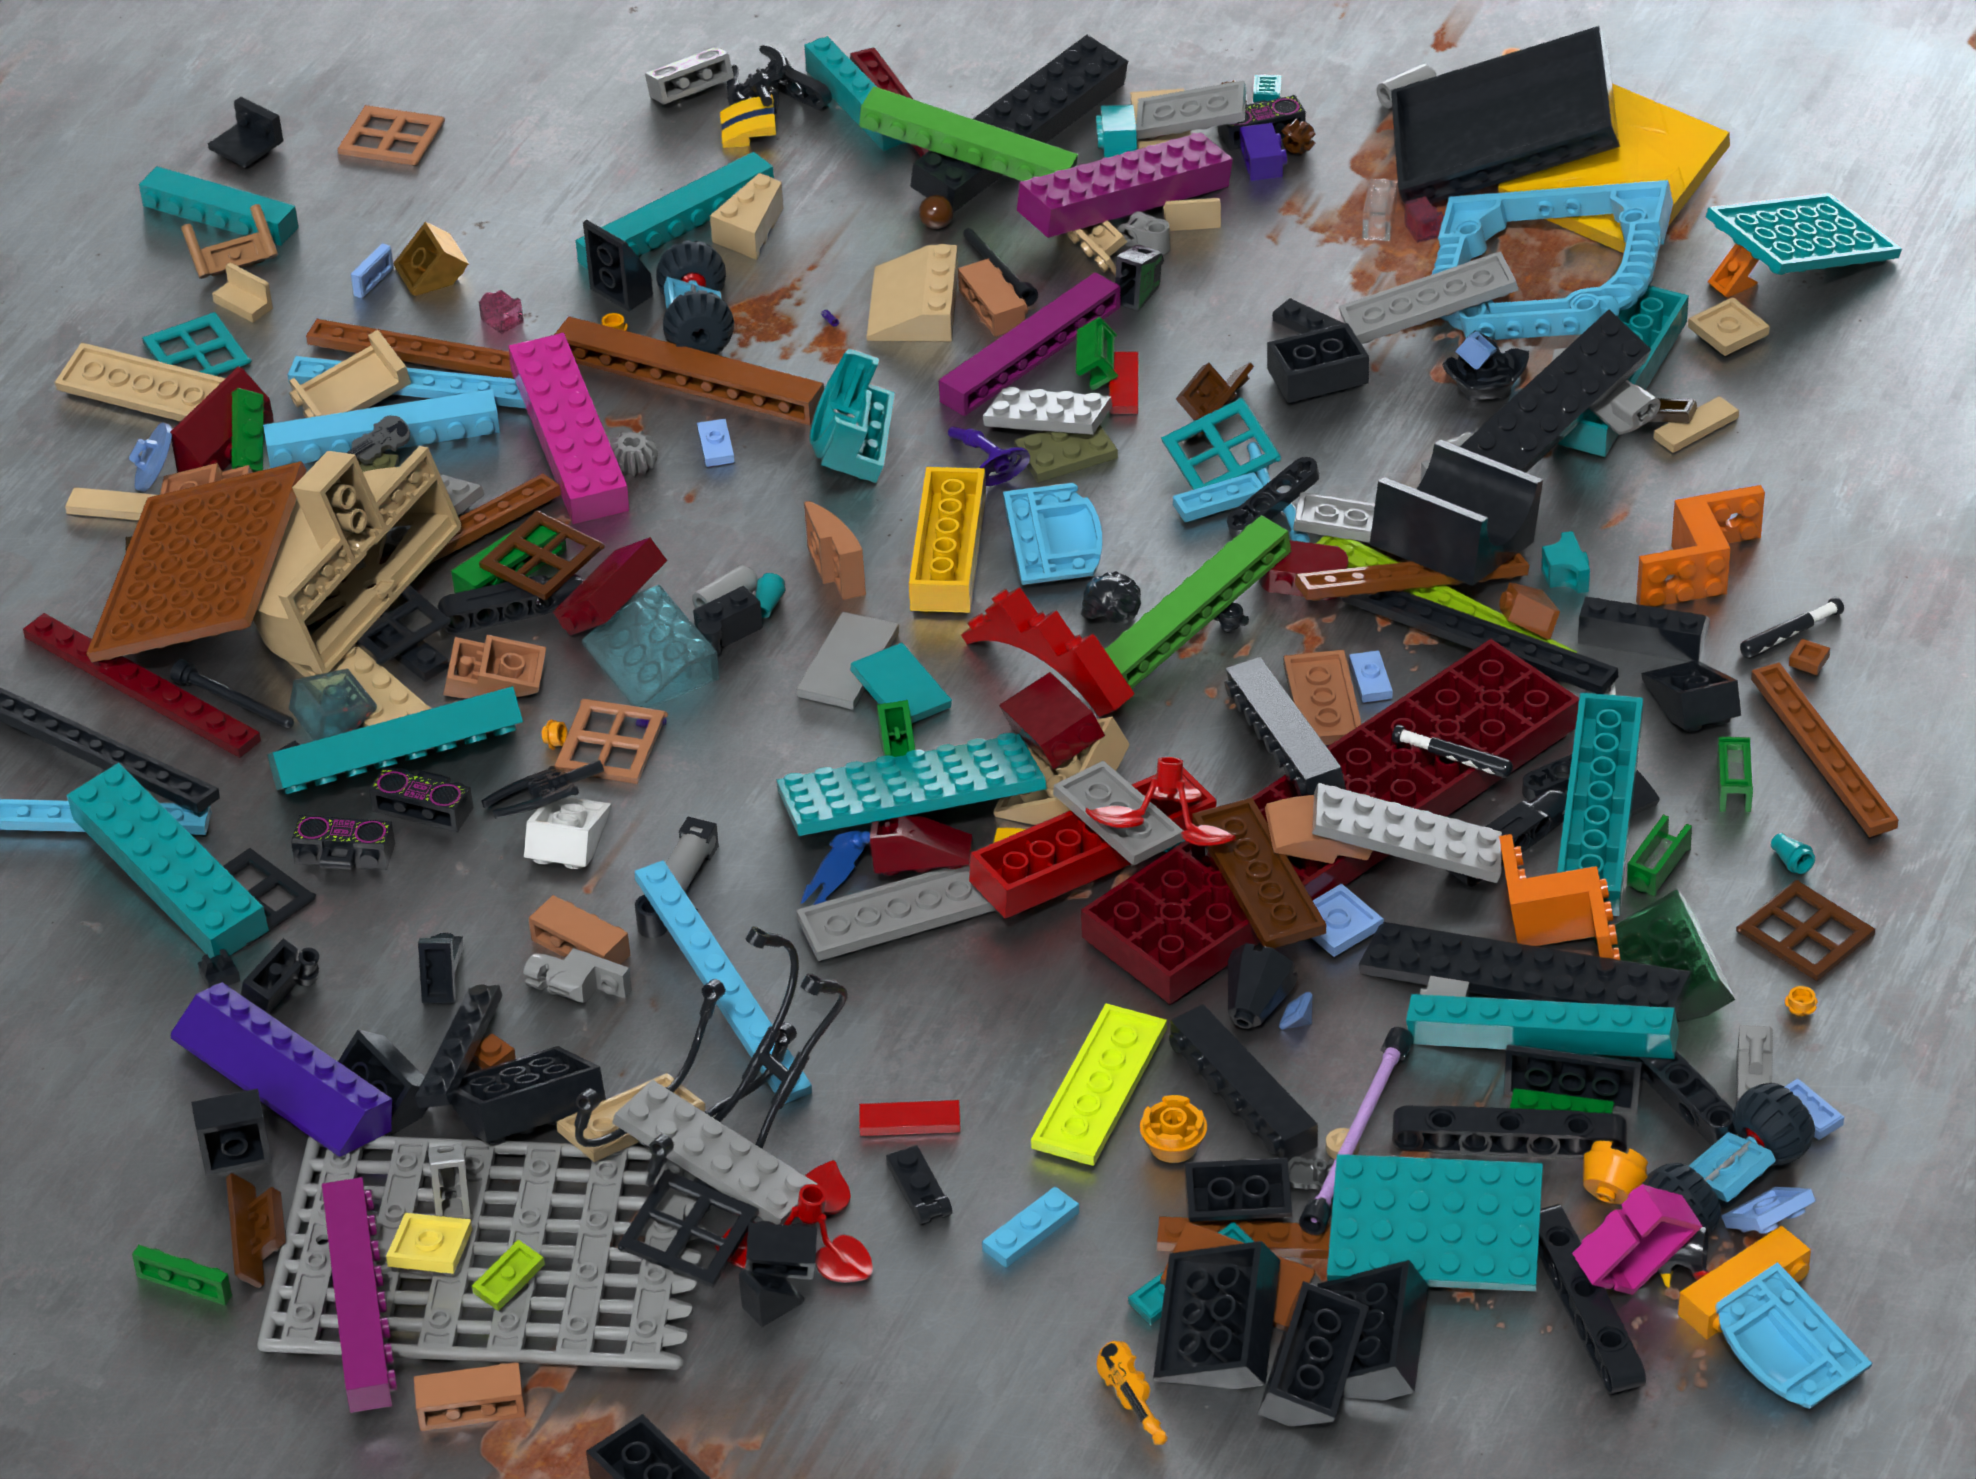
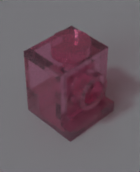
M1426 197L1406 201L1404 224L1416 242L1419 243L1438 238L1444 218L1442 211L1438 212L1435 206L1432 207Z
M499 290L495 293H485L481 301H479L481 320L500 334L524 322L522 304L518 297L513 299L504 291Z

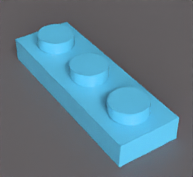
M1252 472L1174 495L1173 506L1183 521L1188 522L1239 507L1259 491L1263 484L1255 473Z
M1055 1186L982 1241V1250L1007 1268L1079 1214V1203Z

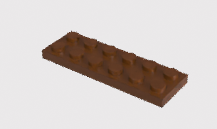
M1252 797L1192 814V823L1195 826H1214L1236 836V841L1207 846V849L1262 946L1274 949L1326 934L1327 924L1286 854L1273 852L1268 824Z

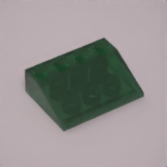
M1678 889L1615 924L1618 944L1612 945V948L1618 947L1620 960L1691 972L1692 982L1676 1014L1677 1023L1706 1017L1735 1000L1693 909ZM1595 936V937H1593V939H1594V942H1595V944H1596V946H1597V941H1596V936Z

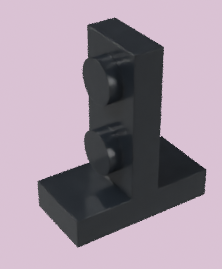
M440 933L431 936V938L419 939L418 952L422 1003L455 1002V971L464 948L463 936Z

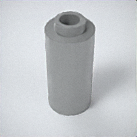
M1426 64L1419 65L1377 85V96L1383 106L1392 108L1391 90L1437 76L1436 72Z
M739 565L692 595L695 609L743 585L751 593L754 592L758 581L755 571L745 565Z

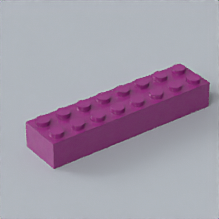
M1193 133L1182 138L1171 139L1160 144L1149 145L1142 149L1127 151L1120 155L1102 158L1098 161L1080 164L1073 168L1058 170L1051 174L1022 181L1019 185L1017 211L1049 238L1106 222L1107 220L1131 215L1137 211L1141 212L1163 206L1166 201L1184 200L1229 187L1233 158L1203 133Z

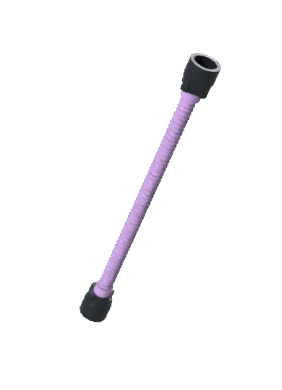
M1393 1027L1389 1030L1380 1050L1384 1053L1381 1065L1338 1154L1353 1155L1394 1066L1399 1060H1405L1412 1046L1413 1036L1407 1029ZM1336 1159L1319 1195L1314 1200H1308L1299 1218L1300 1227L1308 1234H1322L1331 1218L1332 1209H1330L1334 1193Z

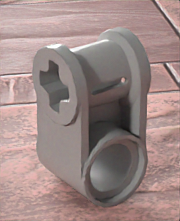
M1137 211L1130 216V220L1126 224H1121L1117 228L1126 239L1127 243L1124 245L1127 247L1142 245L1158 250L1162 255L1167 254L1171 249L1169 223L1164 219H1158Z

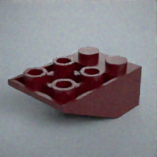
M917 814L872 822L870 845L874 873L896 875L906 870L927 872L938 867H946L948 869L962 868L970 864L972 834Z

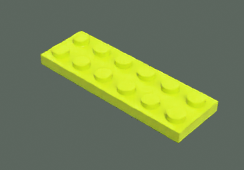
M1105 1003L1031 1138V1149L1094 1166L1167 1030V1020Z

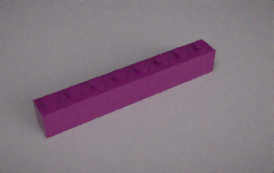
M1094 272L940 378V403L963 416L968 415L1001 392L1003 388H1007L1077 339V330L1099 316L1104 320L1120 309V285Z
M362 1177L322 1183L345 1387L350 1413L392 1406L391 1392L397 1391L395 1371H388L387 1365L394 1364L391 1343L384 1344V1339L391 1337L388 1317L381 1318V1313L387 1312L384 1291L378 1292L377 1288L384 1286L381 1265H374V1261H380L381 1259L378 1240L371 1241V1236L377 1235L375 1215L368 1216V1211L374 1210L372 1191L364 1190Z

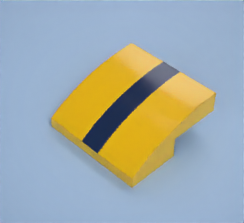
M754 97L735 103L720 112L723 148L750 146L749 137L776 135L773 102L769 107H765L760 97Z

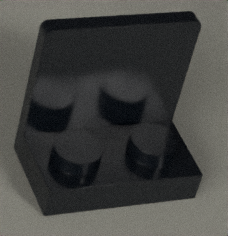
M239 97L234 101L237 124L209 142L208 149L243 167H247L284 142L280 116L256 103Z

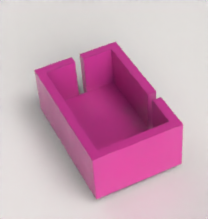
M1643 1184L1629 1193L1628 1198L1621 1204L1622 1210L1617 1209L1610 1212L1605 1217L1604 1222L1593 1233L1587 1235L1582 1240L1581 1245L1572 1253L1592 1285L1607 1289L1613 1287L1615 1291L1633 1295L1703 1227L1682 1195Z

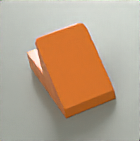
M1735 243L1710 277L1708 283L1727 298L1759 283L1749 275L1759 260L1752 257L1751 252Z

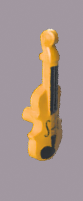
M1111 1341L1101 1348L1097 1357L1098 1373L1105 1380L1107 1386L1115 1387L1117 1397L1120 1398L1123 1407L1135 1411L1143 1424V1428L1153 1435V1443L1155 1445H1164L1168 1437L1160 1427V1421L1154 1417L1146 1404L1150 1394V1386L1145 1381L1144 1373L1135 1370L1134 1362L1136 1356L1132 1355L1128 1344L1124 1341Z

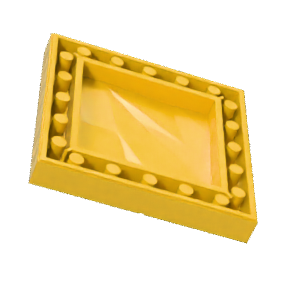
M1612 83L1620 147L1502 182L1498 186L1499 193L1668 180L1673 199L1669 226L1730 147V135L1728 131ZM1614 214L1545 219L1624 253L1626 243L1624 242L1621 225L1615 221Z

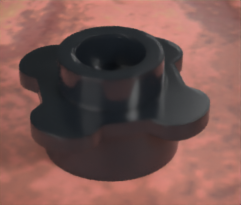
M1234 602L1214 618L1215 621L1220 622L1221 628L1224 631H1232L1240 625L1245 626L1249 623V617L1243 615L1242 606Z

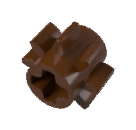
M1295 119L1282 130L1283 134L1286 135L1282 142L1289 152L1302 155L1316 144L1312 140L1316 133L1307 122H1299Z

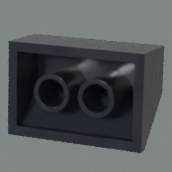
M357 1030L338 1062L392 1098L391 1132L383 1135L391 1136L421 1119L429 1108H418L415 1096L425 1076L384 1035Z
M1287 1158L1185 1163V1190L1189 1222L1292 1217Z

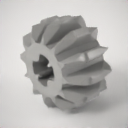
M631 430L627 434L620 432L619 437L611 439L610 445L623 476L632 474L635 477L637 473L646 474L647 469H654L658 450L652 435H645L644 431L634 433Z

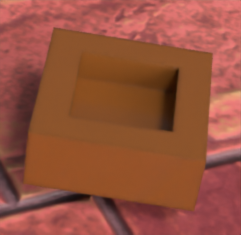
M1801 639L1789 656V666L1818 675L1830 657V648Z
M492 1033L480 1042L471 1061L480 1068L485 1069L515 1059V1049Z

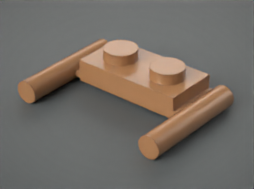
M260 204L250 207L259 233L200 249L192 224H186L181 227L200 279L206 278L209 275L213 277L226 273L225 266L229 263L244 268L278 256Z

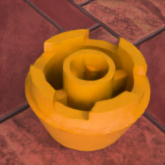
M1167 1095L1162 1097V1102L1153 1105L1151 1108L1149 1106L1145 1108L1140 1121V1132L1156 1158L1168 1163H1179L1190 1159L1196 1153L1207 1132V1121L1202 1109L1199 1111L1197 1107L1190 1104L1189 1098L1180 1095Z
M1596 1141L1593 1143L1591 1150L1583 1156V1186L1590 1194L1603 1202L1622 1204L1628 1198L1629 1193L1635 1188L1640 1187L1647 1179L1648 1169L1646 1167L1648 1161L1631 1148H1629L1628 1154L1612 1149L1611 1145L1613 1142Z

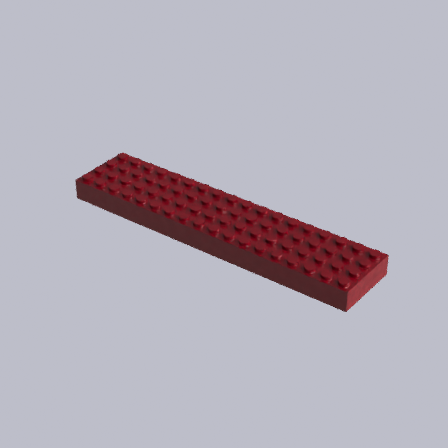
M1490 639L1327 748L1342 768L1346 790L1446 817L1501 780L1502 777L1429 753L1428 750L1405 742L1400 744L1392 742V733L1396 725L1405 726L1409 732L1429 738L1436 737L1509 759L1513 764V772L1576 729L1579 697ZM1285 774L1253 795L1252 798L1267 822L1265 812L1267 803L1298 797L1299 795L1294 781L1289 782ZM1187 841L1182 842L1081 909L1082 938L1169 1004L1226 967L1232 950L1246 943L1254 944L1255 946L1261 943L1211 854L1205 848L1206 846L1195 845ZM1373 850L1368 861L1338 855L1333 864L1286 856L1311 899L1314 900L1340 884L1345 886L1388 857L1389 854Z

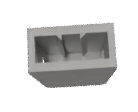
M462 1144L428 1148L435 1215L462 1219L471 1218ZM454 1191L457 1193V1197L445 1199V1193Z

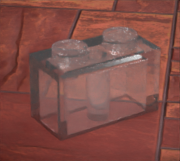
M1387 179L1369 180L1363 209L1362 239L1390 241L1397 210V181Z

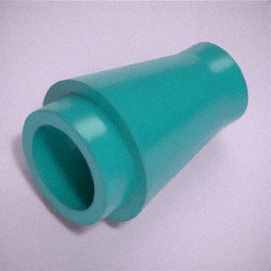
M765 573L757 581L755 597L760 600L762 618L770 616L772 610L786 591L784 579L774 573Z
M1784 833L1775 835L1771 840V848L1776 851L1790 872L1803 874L1813 867L1815 854L1809 845L1792 839Z

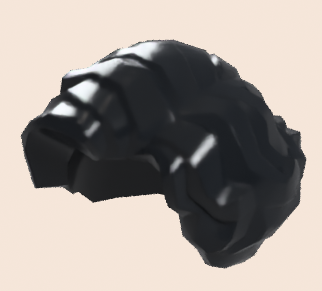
M1117 571L1113 573L1107 572L1103 576L1093 578L1086 585L1082 601L1083 607L1080 614L1087 619L1106 617L1111 623L1120 622L1121 624H1127L1136 617L1141 606V590L1135 581Z

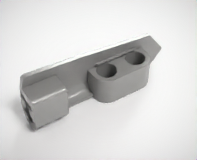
M1566 348L1554 349L1552 361ZM1626 380L1592 412L1617 434L1622 435L1643 426L1653 419L1660 409V400L1637 384L1634 385Z

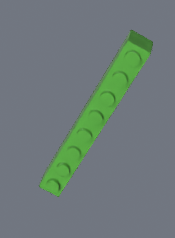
M873 86L861 105L859 127L1021 181L1077 166L1078 154L875 86Z
M1261 515L1252 524L1246 526L1244 531L1237 537L1229 541L1216 555L1208 559L1195 573L1187 577L1174 591L1166 595L1153 609L1145 613L1132 627L1124 631L1111 645L1105 648V651L1131 689L1291 552L1288 530Z

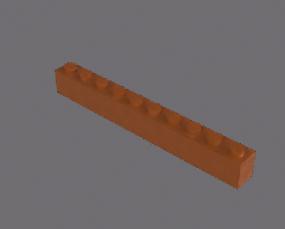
M571 316L564 321L555 333L565 334L577 364L806 425L812 424L816 408L824 391L823 382L689 347H677L674 343Z

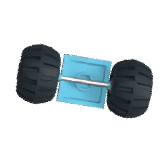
M686 240L682 244L678 242L670 246V249L663 253L658 262L656 280L666 301L667 310L663 318V331L667 342L674 343L677 347H689L717 355L724 350V347L731 340L734 330V319L730 308L721 299L720 293L726 279L725 264L719 253L704 242Z
M1770 1082L1748 1089L1736 1103L1732 1114L1734 1129L1738 1136L1728 1132L1689 1166L1682 1163L1665 1164L1650 1172L1642 1184L1682 1195L1700 1223L1708 1225L1710 1236L1721 1216V1206L1718 1198L1729 1202L1732 1198L1739 1195L1741 1190L1755 1178L1761 1176L1769 1166L1790 1164L1800 1159L1812 1144L1815 1135L1813 1118L1802 1101L1783 1085Z

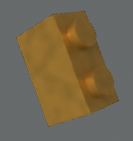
M424 222L394 261L393 265L410 293L418 296L453 285L459 276L464 273L469 263L450 233L428 222Z

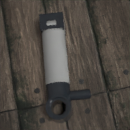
M689 816L679 830V842L666 861V865L684 892L703 861H710L719 847L717 823ZM645 894L640 896L635 902L638 932L646 938H657L664 935L668 929Z

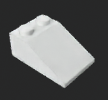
M566 797L538 808L526 824L524 858H531L538 864L563 863L566 868L570 869L586 867L595 854L611 810V803Z

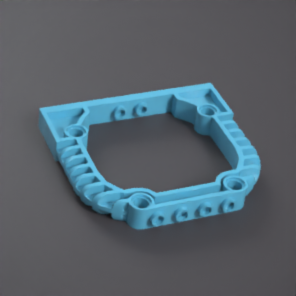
M1669 181L1449 197L1438 236L1440 248L1432 274L1468 263L1472 258L1482 255L1487 249L1486 241L1505 229L1508 221L1614 214L1615 221L1621 225L1626 246L1622 263L1616 274L1600 287L1579 289L1562 299L1494 303L1492 300H1489L1478 306H1471L1440 318L1448 321L1452 327L1462 330L1465 338L1476 330L1492 340L1578 335L1584 333L1608 310H1611L1618 316L1619 310L1629 309L1636 304L1638 298L1644 296L1648 290V285L1652 282L1660 245L1665 242L1673 206Z

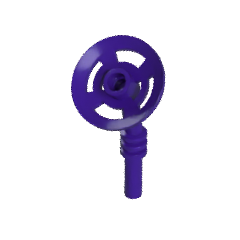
M950 427L948 430L949 437L961 440L967 446L980 448L989 454L988 459L979 467L985 468L986 486L999 485L1014 478L1026 468L1030 461V454L1025 448L1000 449L986 439L981 431L975 429L964 430L958 427ZM991 472L997 473V475L989 476Z

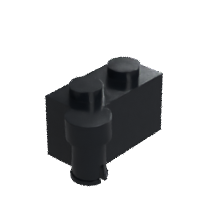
M744 585L693 610L695 635L703 644V656L706 659H716L715 651H717V656L720 657L722 655L721 648L763 628L760 600Z
M283 938L243 981L240 995L270 1014L296 984L311 986L316 982L319 974V966L317 964L319 953L311 947L303 948L302 953L299 952L298 960L296 961L299 949Z

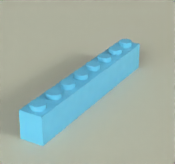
M493 389L265 424L263 427L270 468L300 461L303 464L317 462L327 451L346 453L352 449V442L355 439L362 437L363 434L372 432L374 430L373 424L378 423L389 415L398 416L403 419L410 431L409 442L397 449L500 433Z

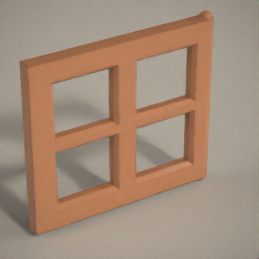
M365 105L337 148L338 154L417 166L445 119L442 116ZM371 117L394 120L388 131L365 128ZM406 122L429 125L423 136L400 133ZM360 135L383 138L377 149L354 146ZM395 140L418 143L412 154L389 151Z
M582 699L554 765L555 768L563 769L567 773L590 764L572 761L578 743L580 741L604 745L598 758L603 765L604 772L591 777L638 784L664 718L668 717V713L663 710ZM592 711L616 715L609 734L584 730ZM625 716L650 720L642 739L618 735ZM612 747L637 750L630 769L605 766Z

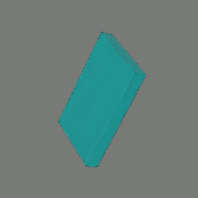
M903 643L851 662L850 671L878 704L908 700L911 723L951 708L952 699Z

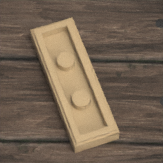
M1718 396L1699 406L1690 423L1669 422L1654 431L1653 439L1672 453H1675L1738 419L1739 410Z
M74 487L65 508L67 514L139 520L147 498L156 495Z

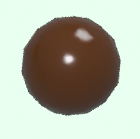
M933 195L922 201L919 207V217L927 228L934 230L942 229L951 223L953 209L950 202L944 196Z

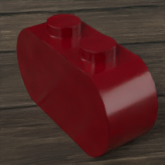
M1290 540L1291 552L1259 579V583L1263 589L1270 593L1304 597L1295 585L1296 574L1347 569L1348 556L1338 546ZM1329 597V598H1322V599H1323V600H1331V599H1335V598H1337V597Z

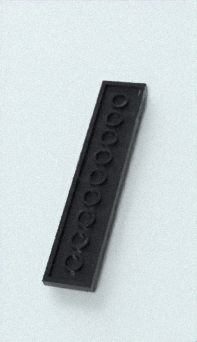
M1384 922L1378 927L1359 962L1360 974L1428 985L1430 976L1469 982V992L1508 999L1675 1008L1676 1014L1692 982L1690 971Z

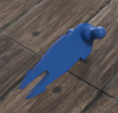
M855 830L841 833L834 837L829 844L833 848L821 862L812 882L806 885L801 903H804L820 884L823 885V889L813 905L827 901L825 898L847 878L855 867L853 863L862 853L866 844L870 843L871 832L864 831L862 833Z

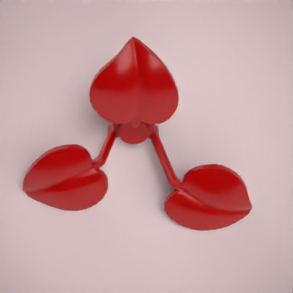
M1176 757L1158 758L1156 777L1151 778V785L1139 809L1133 810L1123 806H1106L1093 810L1086 808L1085 810L1091 818L1101 824L1116 828H1129L1144 823V818L1141 816L1145 814L1151 798L1163 801L1173 800L1181 803L1187 829L1181 832L1183 840L1201 846H1213L1236 841L1235 835L1220 828L1209 825L1195 826L1191 823L1187 803L1200 800L1202 793L1187 781L1182 774L1183 760Z
M829 1161L804 1175L818 1185L808 1184L800 1189L797 1206L791 1208V1213L783 1225H791L796 1217H799L805 1224H815L818 1222L822 1241L826 1246L820 1248L816 1253L815 1265L819 1273L835 1282L866 1280L871 1277L873 1270L872 1260L866 1247L859 1240L849 1235H839L832 1242L828 1238L826 1215L824 1214L831 1215L844 1210L848 1206L851 1196L849 1186L841 1175L836 1161ZM731 1228L722 1237L726 1238ZM748 1232L729 1261L733 1265L744 1269L746 1267Z

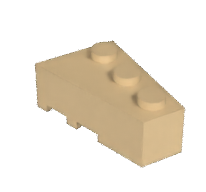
M761 173L756 175L710 215L712 242L757 260L762 244H765L768 240V232L774 228L784 208L782 182Z

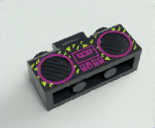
M1295 95L1279 97L1267 102L1261 100L1245 105V121L1233 125H1219L1218 134L1229 151L1240 148V127L1272 123L1275 133H1280L1281 139H1283L1286 135L1283 134L1282 130L1288 124H1291L1295 119L1299 122H1306V111Z
M384 767L369 789L373 812L457 833L474 808L471 787H467L460 782L451 783L450 777L422 770L417 775H414V773H410L402 768Z
M299 815L291 845L295 864L320 865V868L352 870L353 866L356 865V868L387 870L395 847L392 821Z

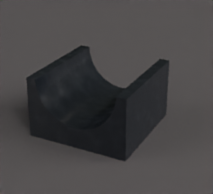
M1439 440L1434 444L1429 466L1417 489L1386 477L1378 481L1369 545L1473 586L1534 543L1543 479Z

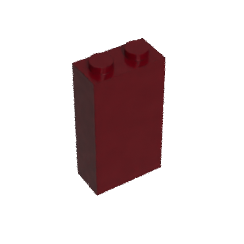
M651 537L616 549L553 613L559 620L560 625L570 636L605 624L667 562V559Z
M1051 672L999 705L1011 728L1052 769L1060 766L1105 736L1094 713Z

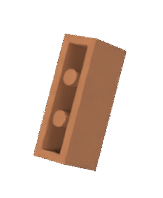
M989 259L958 268L960 293L995 337L1009 332L1025 320V315L1028 314L1026 302L1017 296L1012 284L1006 282L1001 270L995 268Z
M554 895L529 917L531 940L565 958L573 948L620 965L631 956L628 933L622 928L613 926L601 920L595 914H590L574 906L571 902L564 901Z
M519 1362L414 1376L416 1411L420 1431L525 1417Z

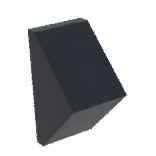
M744 1269L739 1273L742 1308L761 1327L801 1305L805 1300L786 1278Z

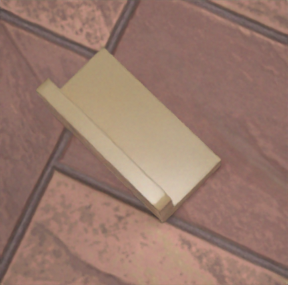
M1220 198L1166 201L1165 206H1163L1164 220L1169 223V231L1221 228Z
M232 263L225 266L228 283L212 293L214 303L252 323L273 309L269 283Z

